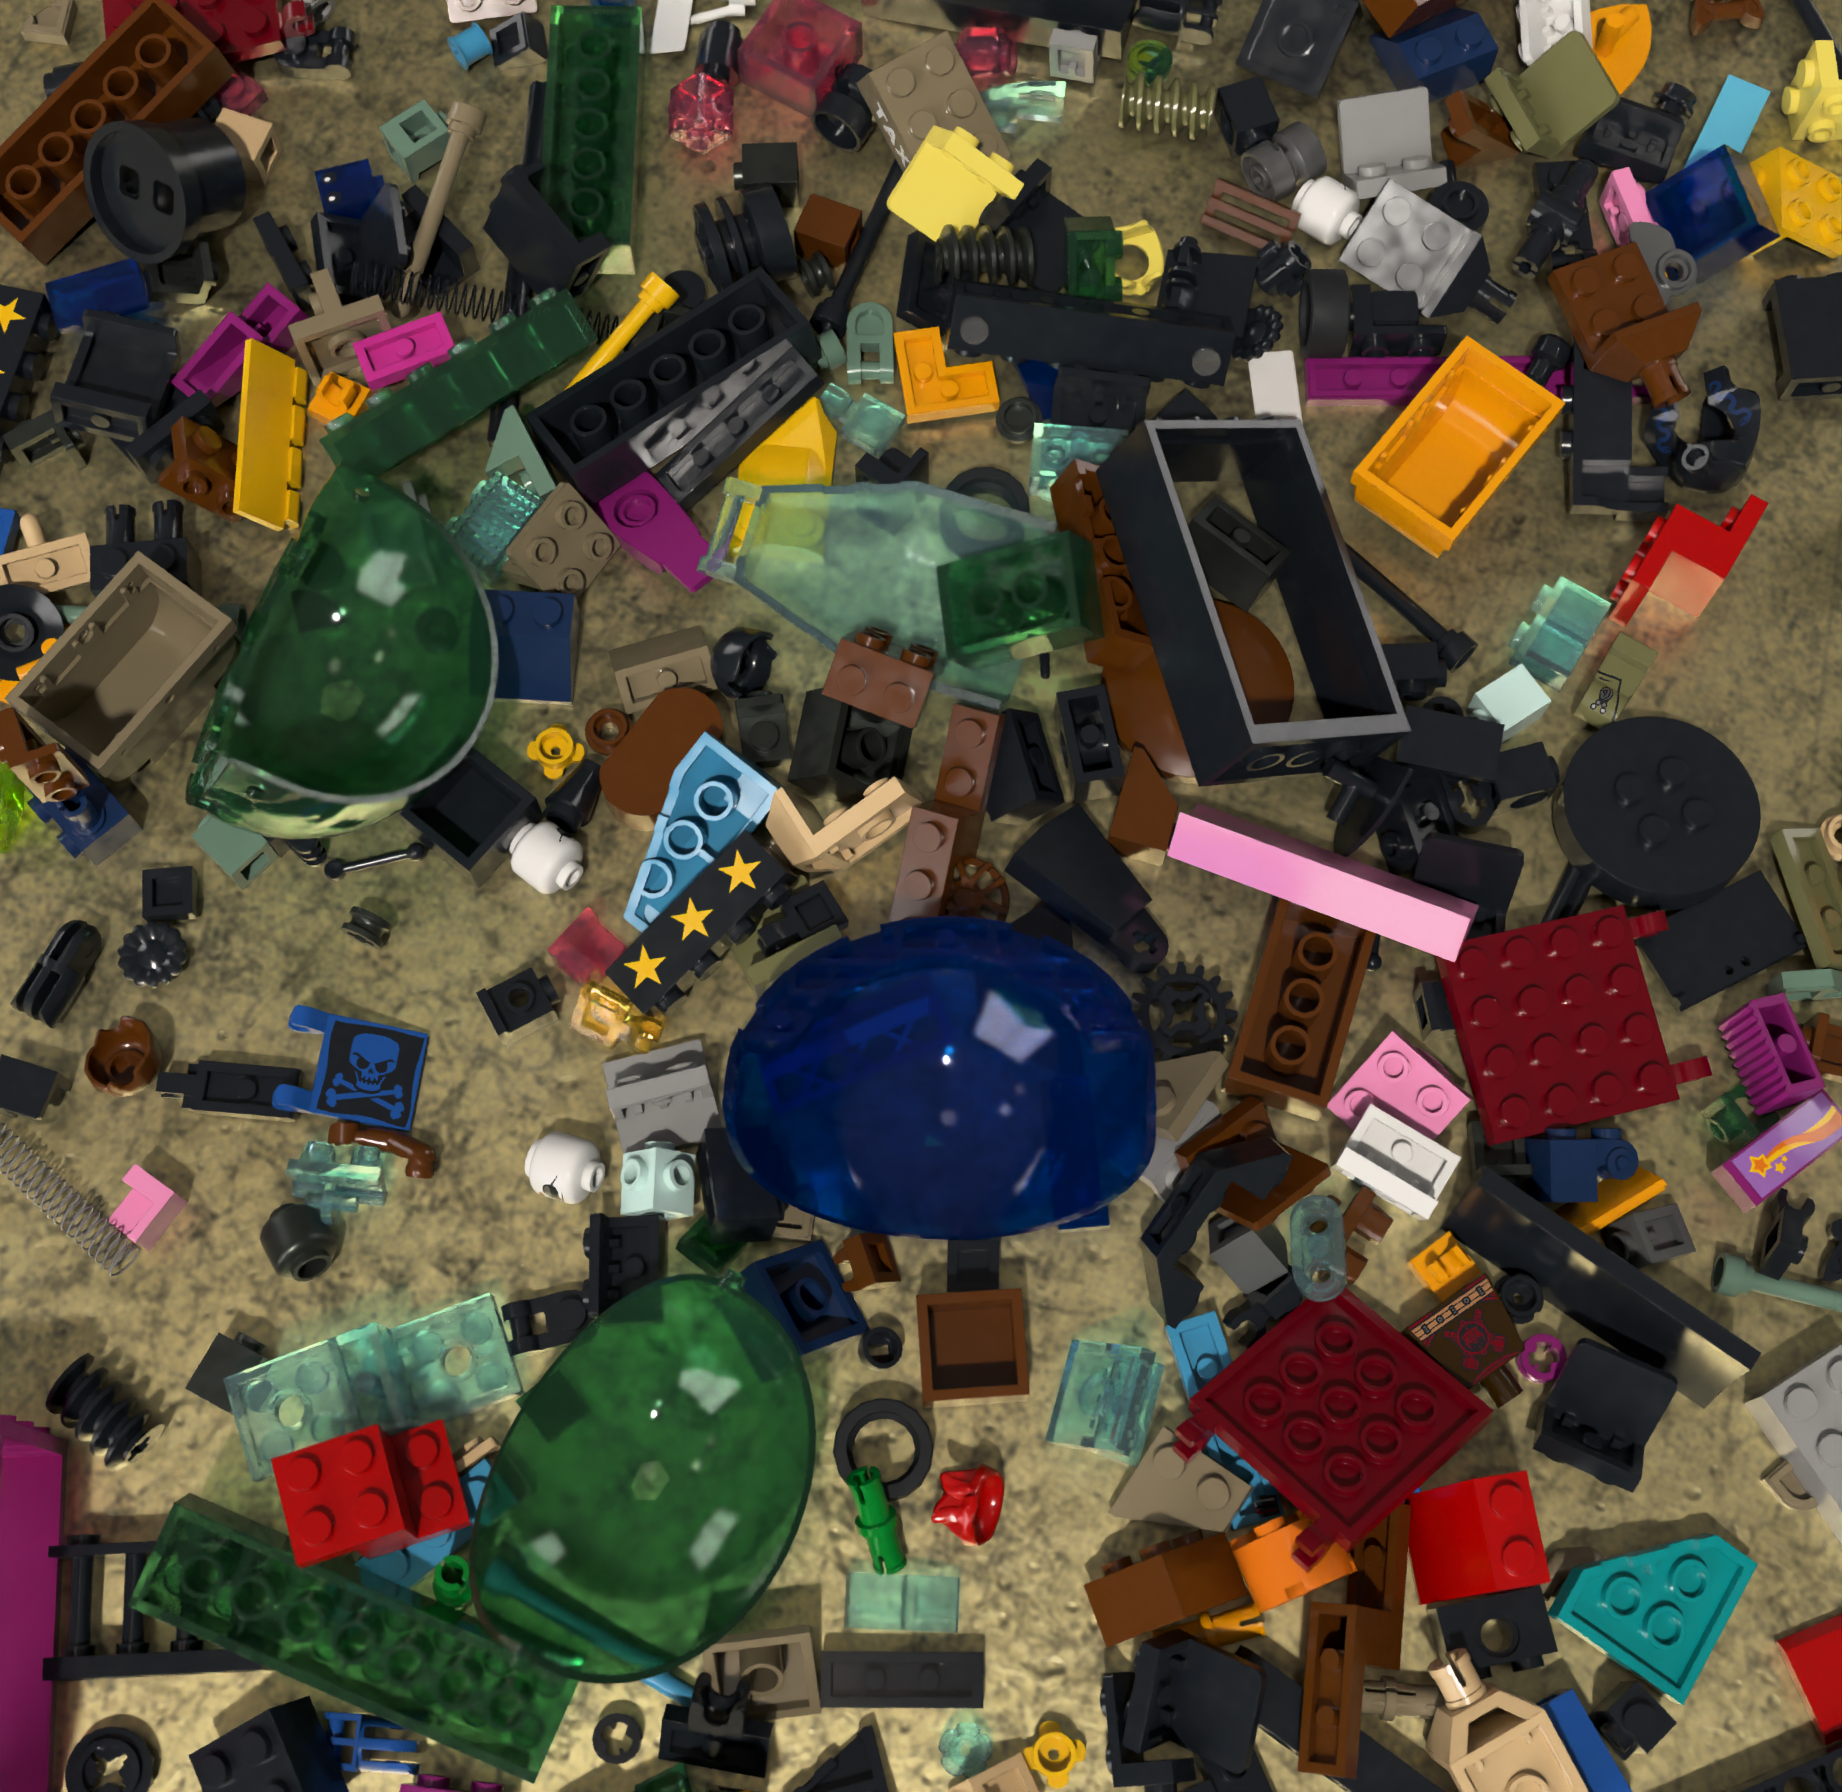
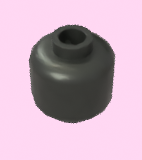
M288 1203L276 1208L271 1213L269 1220L264 1224L260 1234L262 1247L275 1272L285 1279H294L298 1282L313 1280L325 1273L331 1266L338 1247L335 1236L322 1211L310 1204Z

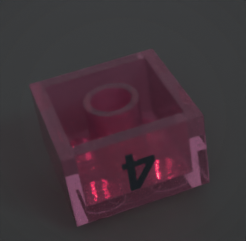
M773 0L737 50L741 83L811 118V114L825 94L831 92L830 87L846 64H857L862 58V23L818 0Z

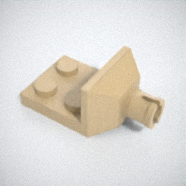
M896 776L890 780L889 778H882L870 785L863 793L865 798L850 809L848 807L840 808L823 820L811 801L781 787L773 794L766 827L772 836L765 843L791 870L798 868L805 872L846 871L908 826L912 806L927 802L922 792Z
M1459 1648L1445 1653L1444 1655L1449 1664L1443 1665L1440 1658L1435 1659L1429 1664L1427 1670L1431 1677L1435 1679L1445 1698V1703L1436 1709L1425 1749L1431 1759L1449 1771L1459 1792H1589L1545 1709L1514 1692L1482 1681L1470 1661L1471 1657L1466 1648Z

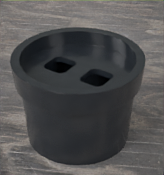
M185 118L157 123L142 119L110 122L101 126L92 135L85 151L83 179L86 196L93 216L113 246L134 261L144 264H156L187 250L194 241L229 227L237 221L243 211L246 200V178L240 157L225 133L205 119Z

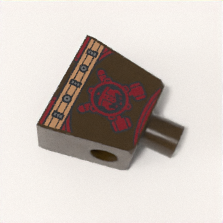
M1486 1272L1400 1332L1467 1389H1471L1480 1383L1497 1408H1500L1524 1391L1505 1366L1506 1363L1525 1350L1524 1344Z

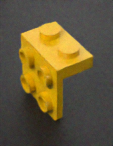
M1780 146L1737 170L1738 242L1740 251L1752 256L1789 237L1834 259L1842 255V182L1837 175Z

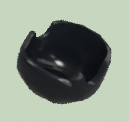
M737 627L720 637L712 649L710 669L718 689L727 698L741 699L748 693L763 689L770 677L771 662L777 657L776 651L767 642V640H772L774 637L771 632Z

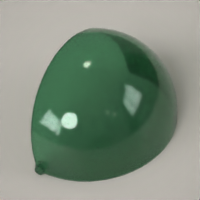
M727 1269L724 1276L718 1277L698 1273L679 1274L649 1283L630 1293L598 1316L567 1346L543 1375L517 1414L501 1444L484 1485L475 1516L469 1553V1582L476 1614L482 1626L491 1637L509 1649L508 1652L512 1654L507 1663L509 1667L527 1676L532 1666L537 1668L539 1665L562 1677L598 1684L629 1683L657 1676L692 1660L724 1637L757 1603L780 1569L796 1537L812 1484L816 1450L815 1411L810 1383L793 1341L778 1320L762 1304L745 1292L743 1285L747 1279L740 1273Z

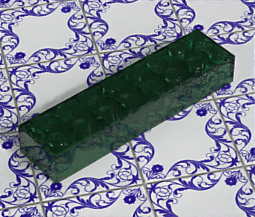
M188 1493L174 1502L127 1605L532 1784L535 1783L585 1668L580 1663L457 1609L445 1607L434 1599L338 1557L301 1569L296 1565L288 1535L192 1493Z

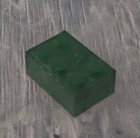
M1069 530L936 566L947 660L967 669L976 671L1105 638L1093 545Z

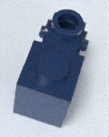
M1574 1128L1545 1129V1138H1525L1526 1163L1533 1164L1534 1175L1525 1182V1190L1528 1195L1541 1202H1598L1597 1177L1616 1180L1629 1179L1638 1168L1639 1159L1637 1151L1632 1144L1623 1140L1622 1128H1590V1138H1576V1129Z

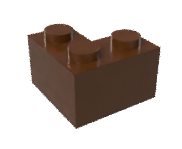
M1199 1529L1172 1539L1173 1550L1169 1540L1138 1551L1142 1561L1134 1565L1131 1557L1126 1556L1100 1566L1104 1577L1084 1584V1588L1106 1648L1248 1595L1225 1532L1204 1539L1202 1531Z

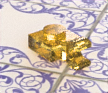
M591 979L582 987L569 1027L612 1050L623 1041L633 1050L647 1055L653 1041L656 1043L660 1041L666 1025L655 1017L632 1015L631 1011L634 1004L630 999Z

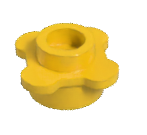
M553 724L548 729L542 731L535 741H531L528 744L527 755L529 759L538 761L544 768V774L548 779L557 780L564 775V770L572 763H579L584 759L585 749L582 744L573 742L564 725ZM554 748L560 749L558 755L551 754Z
M1046 1721L1040 1725L1039 1736L1032 1747H1026L1022 1751V1756L1029 1770L1036 1769L1046 1777L1050 1787L1059 1789L1067 1785L1069 1781L1068 1773L1074 1764L1084 1760L1086 1748L1081 1740H1071L1063 1734L1057 1722ZM1051 1749H1056L1059 1752V1757L1056 1760H1051L1048 1756Z

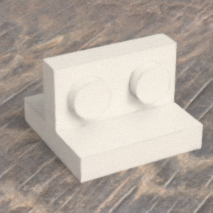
M1370 1104L1331 1168L1357 1184L1365 1186L1379 1197L1421 1221L1429 1219L1438 1204V1196L1461 1157Z

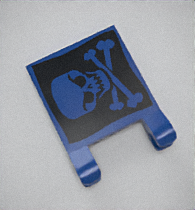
M295 1006L289 1017V1028L296 1032L323 1035L312 1091L293 1085L280 1084L273 1093L272 1106L283 1111L315 1114L408 1133L410 1131L428 1034L330 1014L308 1006Z

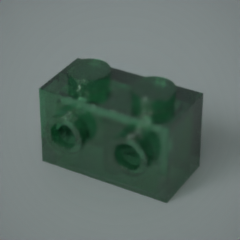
M1110 216L1064 217V294L1122 301L1121 277H1115V259H1122L1123 255L1122 230H1115Z

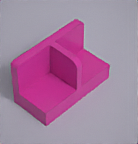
M441 311L352 343L371 391L411 376L417 391L424 389L419 376L420 373L459 359Z

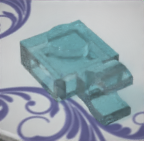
M830 383L820 397V400L824 402L822 408L825 414L832 419L844 423L841 428V437L877 458H880L888 449L905 423L904 414L867 393L857 403L844 389Z

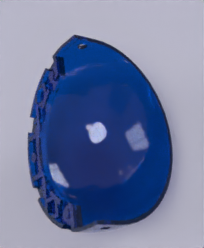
M923 917L880 924V932L850 941L848 935L836 940L798 961L762 994L755 1003L756 1012L744 1030L738 1029L729 1051L722 1109L732 1152L739 1164L753 1180L780 1200L823 1220L854 1229L906 1238L969 1240L1005 1237L1050 1228L1094 1212L1119 1197L1140 1178L1149 1165L1154 1153L1156 1141V1066L1154 1048L1147 1028H1142L1132 1010V1002L1112 977L1088 957L1045 934L1040 940L1013 931V924L974 917Z

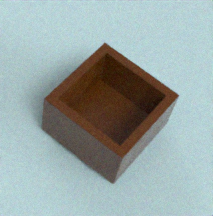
M1021 1288L916 1295L923 1409L1028 1401L1030 1393Z

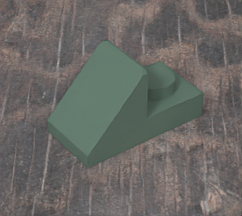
M512 405L504 410L486 465L485 474L494 482H498L525 467V470L519 472L525 488L532 498L539 495L545 501L559 483L524 416Z

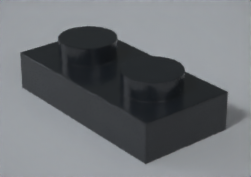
M270 211L253 218L263 244L295 303L304 312L313 309L308 294L312 293L311 288L314 287L310 273L313 272L306 260L297 263L292 254L299 250L288 226L285 224L278 228Z

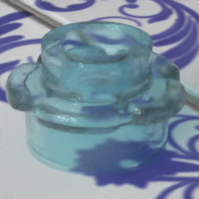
M970 1722L957 1724L954 1730H946L940 1738L939 1751L943 1755L941 1764L953 1776H959L960 1774L966 1778L975 1776L986 1769L985 1762L992 1755L990 1738L986 1734H981L980 1728L976 1724ZM968 1745L971 1751L968 1756L961 1755V1746Z

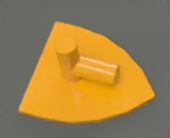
M1619 4L1590 12L1593 51L1620 96L1630 87L1643 69L1651 47L1652 25L1647 4Z

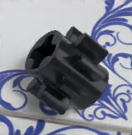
M1273 239L1257 252L1260 259L1256 261L1258 267L1255 279L1268 295L1275 297L1278 294L1283 296L1286 293L1292 298L1301 291L1303 276L1306 269L1311 268V261L1305 250L1297 242L1290 240L1287 243L1283 241L1279 244Z

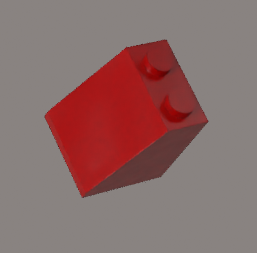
M1527 1470L1470 1479L1420 1493H1413L1405 1500L1404 1504L1411 1505L1408 1556L1418 1605L1523 1589L1551 1582Z

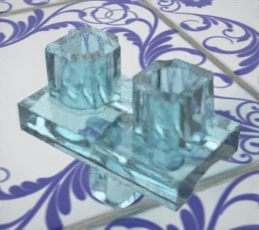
M308 1141L299 1159L289 1158L286 1175L292 1179L293 1196L305 1198L306 1205L321 1209V1221L326 1225H336L341 1211L357 1213L359 1204L385 1206L387 1189L383 1178V1160L380 1149L377 1147L358 1146L353 1149L350 1164L334 1163L336 1158L334 1146L327 1142Z

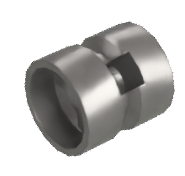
M1297 121L1275 133L1271 142L1269 140L1262 141L1244 152L1240 158V167L1251 191L1279 202L1292 194L1296 186L1302 187L1308 180H1315L1323 175L1327 169V160L1324 149L1315 133L1306 124Z

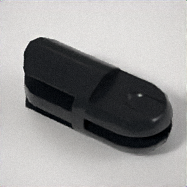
M72 920L65 923L57 931L45 952L39 956L11 1001V1006L18 1011L25 1012L35 1020H40L44 1025L55 1028L85 981V975L99 954L102 938L98 929L82 920Z

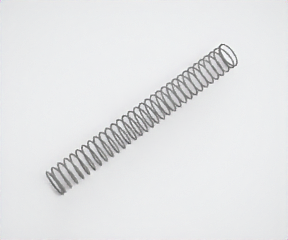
M0 1123V1126L4 1125L0 1136L10 1131L9 1137L0 1145V1150L7 1142L17 1138L12 1148L0 1156V1159L3 1158L0 1162V1173L6 1174L7 1180H13V1186L19 1187L20 1192L26 1193L27 1199H33V1204L40 1206V1211L47 1212V1217L53 1218L54 1224L60 1225L62 1231H67L68 1237L74 1238L76 1244H81L82 1250H88V1256L95 1257L96 1263H102V1269L108 1270L110 1276H116L127 1269L136 1259L139 1247H135L133 1243L125 1247L128 1237L119 1239L121 1231L112 1233L114 1224L105 1227L107 1218L98 1220L100 1212L92 1213L93 1205L85 1207L87 1199L79 1200V1192L72 1194L73 1186L65 1188L66 1180L58 1181L60 1178L58 1173L51 1175L53 1167L45 1168L46 1161L38 1162L39 1155H32V1148L25 1149L26 1142L18 1143L19 1136H12V1130H5L6 1124ZM24 1144L22 1150L12 1160L2 1165L5 1158L14 1148ZM28 1150L31 1151L29 1156L19 1166L9 1171L19 1156ZM37 1157L36 1162L25 1173L16 1177L19 1170L30 1159ZM44 1163L42 1169L32 1179L23 1183L27 1175L36 1166ZM9 1165L6 1172L1 1170V1167ZM51 1169L49 1175L39 1185L29 1190L34 1181L43 1172ZM16 1171L12 1179L8 1177L9 1173ZM56 1175L58 1176L56 1181L45 1192L36 1196L49 1179ZM23 1177L20 1185L15 1184V1180ZM61 1182H64V1185L59 1190V1192H57L49 1200L43 1202L46 1196L55 1186H57ZM30 1183L27 1191H23L21 1187ZM71 1188L66 1198L50 1209L57 1197L65 1190ZM36 1190L34 1197H29L28 1193ZM78 1195L70 1207L58 1214L61 1207L71 1197ZM43 1196L41 1203L37 1204L35 1199ZM82 1201H85L83 1206L75 1215H73L68 1220L64 1221L69 1212L77 1204H79ZM50 1202L47 1210H43L42 1205ZM58 1207L54 1216H49V1211ZM92 1207L88 1215L81 1222L71 1227L82 1212ZM65 1214L61 1223L56 1222L55 1219ZM98 1214L95 1221L87 1229L78 1234L81 1227L92 1216ZM72 1220L68 1229H63L62 1225ZM105 1220L103 1226L94 1235L85 1240L89 1232L98 1223ZM112 1226L110 1232L100 1242L92 1246L97 1237L104 1230ZM78 1227L75 1235L69 1234L70 1230ZM86 1232L82 1239V1242H78L76 1240V1237ZM119 1233L117 1238L113 1241V1243H111L103 1251L99 1252L102 1246L113 1235ZM94 1238L91 1241L89 1248L83 1247V1243ZM126 1239L121 1248L112 1256L106 1259L110 1251L119 1242ZM100 1245L95 1255L90 1254L91 1249ZM134 1249H137L133 1259L122 1270L115 1274L111 1273L114 1267L122 1263ZM107 1251L103 1260L97 1261V1256ZM115 1256L108 1268L104 1267V1262Z

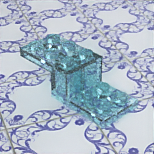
M490 1292L393 1329H389L377 1322H372L223 1378L252 1481L261 1482L275 1476L271 1463L272 1458L378 1424L391 1436L440 1419L447 1423L525 1393L494 1295ZM465 1347L471 1355L470 1366L461 1375L452 1376L445 1368V1358L452 1349ZM298 1396L304 1404L303 1417L297 1424L286 1427L279 1418L280 1406L287 1398Z

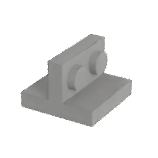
M700 1039L602 1063L608 1087L605 1092L609 1109L616 1122L623 1154L643 1150L644 1143L649 1141L672 1142L675 1144V1151L697 1146L700 1143L704 1128H722Z

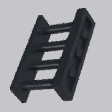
M230 1527L225 1538L100 1544L101 1535L67 1536V1545L48 1546L49 1558L72 1560L68 1646L62 1647V1657L43 1658L42 1681H79L274 1671V1648L258 1647V1637H252L254 1551L276 1550L277 1539L260 1536V1527ZM232 1552L230 1638L224 1639V1649L204 1650V1640H198L201 1554ZM179 1555L176 1641H170V1652L150 1653V1643L144 1642L148 1556ZM125 1557L122 1643L116 1644V1654L96 1655V1645H90L94 1559Z

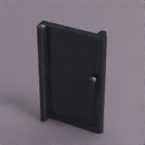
M1761 870L1722 889L1709 900L1685 908L1667 917L1669 930L1658 932L1655 936L1634 940L1635 946L1639 948L1679 1013L1807 947L1803 931L1799 932ZM1741 959L1747 960L1748 966H1746V963L1744 961H1741Z

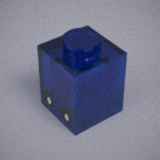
M368 159L314 171L323 210L325 213L361 219L385 185L383 175L374 176Z

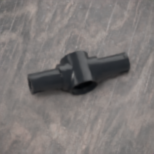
M1586 159L1576 160L1561 185L1554 187L1551 191L1545 189L1541 193L1525 223L1527 239L1512 262V269L1521 277L1527 279L1534 278L1552 251L1557 250L1560 245L1566 248L1571 242L1587 211L1584 209V198L1599 174L1597 166Z

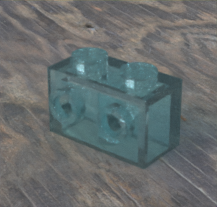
M1034 423L1028 495H1036L1041 499L1052 501L1049 488L1075 458L1100 466L1111 455V451L1121 445L1128 437L1129 430Z

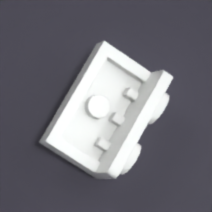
M1519 0V4L1516 6V15L1521 26V42L1518 45V51L1523 64L1527 68L1571 31L1582 33L1593 49L1589 0Z

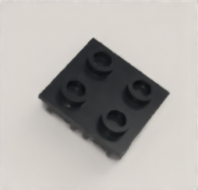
M1183 236L1174 245L1173 250L1168 249L1157 306L1230 316L1236 332L1235 339L1243 340L1257 270L1256 261L1259 260V257L1201 252L1197 239L1191 236Z

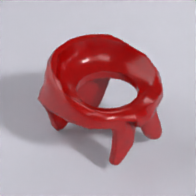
M981 1464L969 1470L945 1471L941 1473L940 1481L944 1493L934 1507L931 1516L932 1522L943 1523L953 1534L961 1539L962 1544L965 1546L985 1544L992 1538L1002 1510L1004 1481L1000 1472L986 1464Z

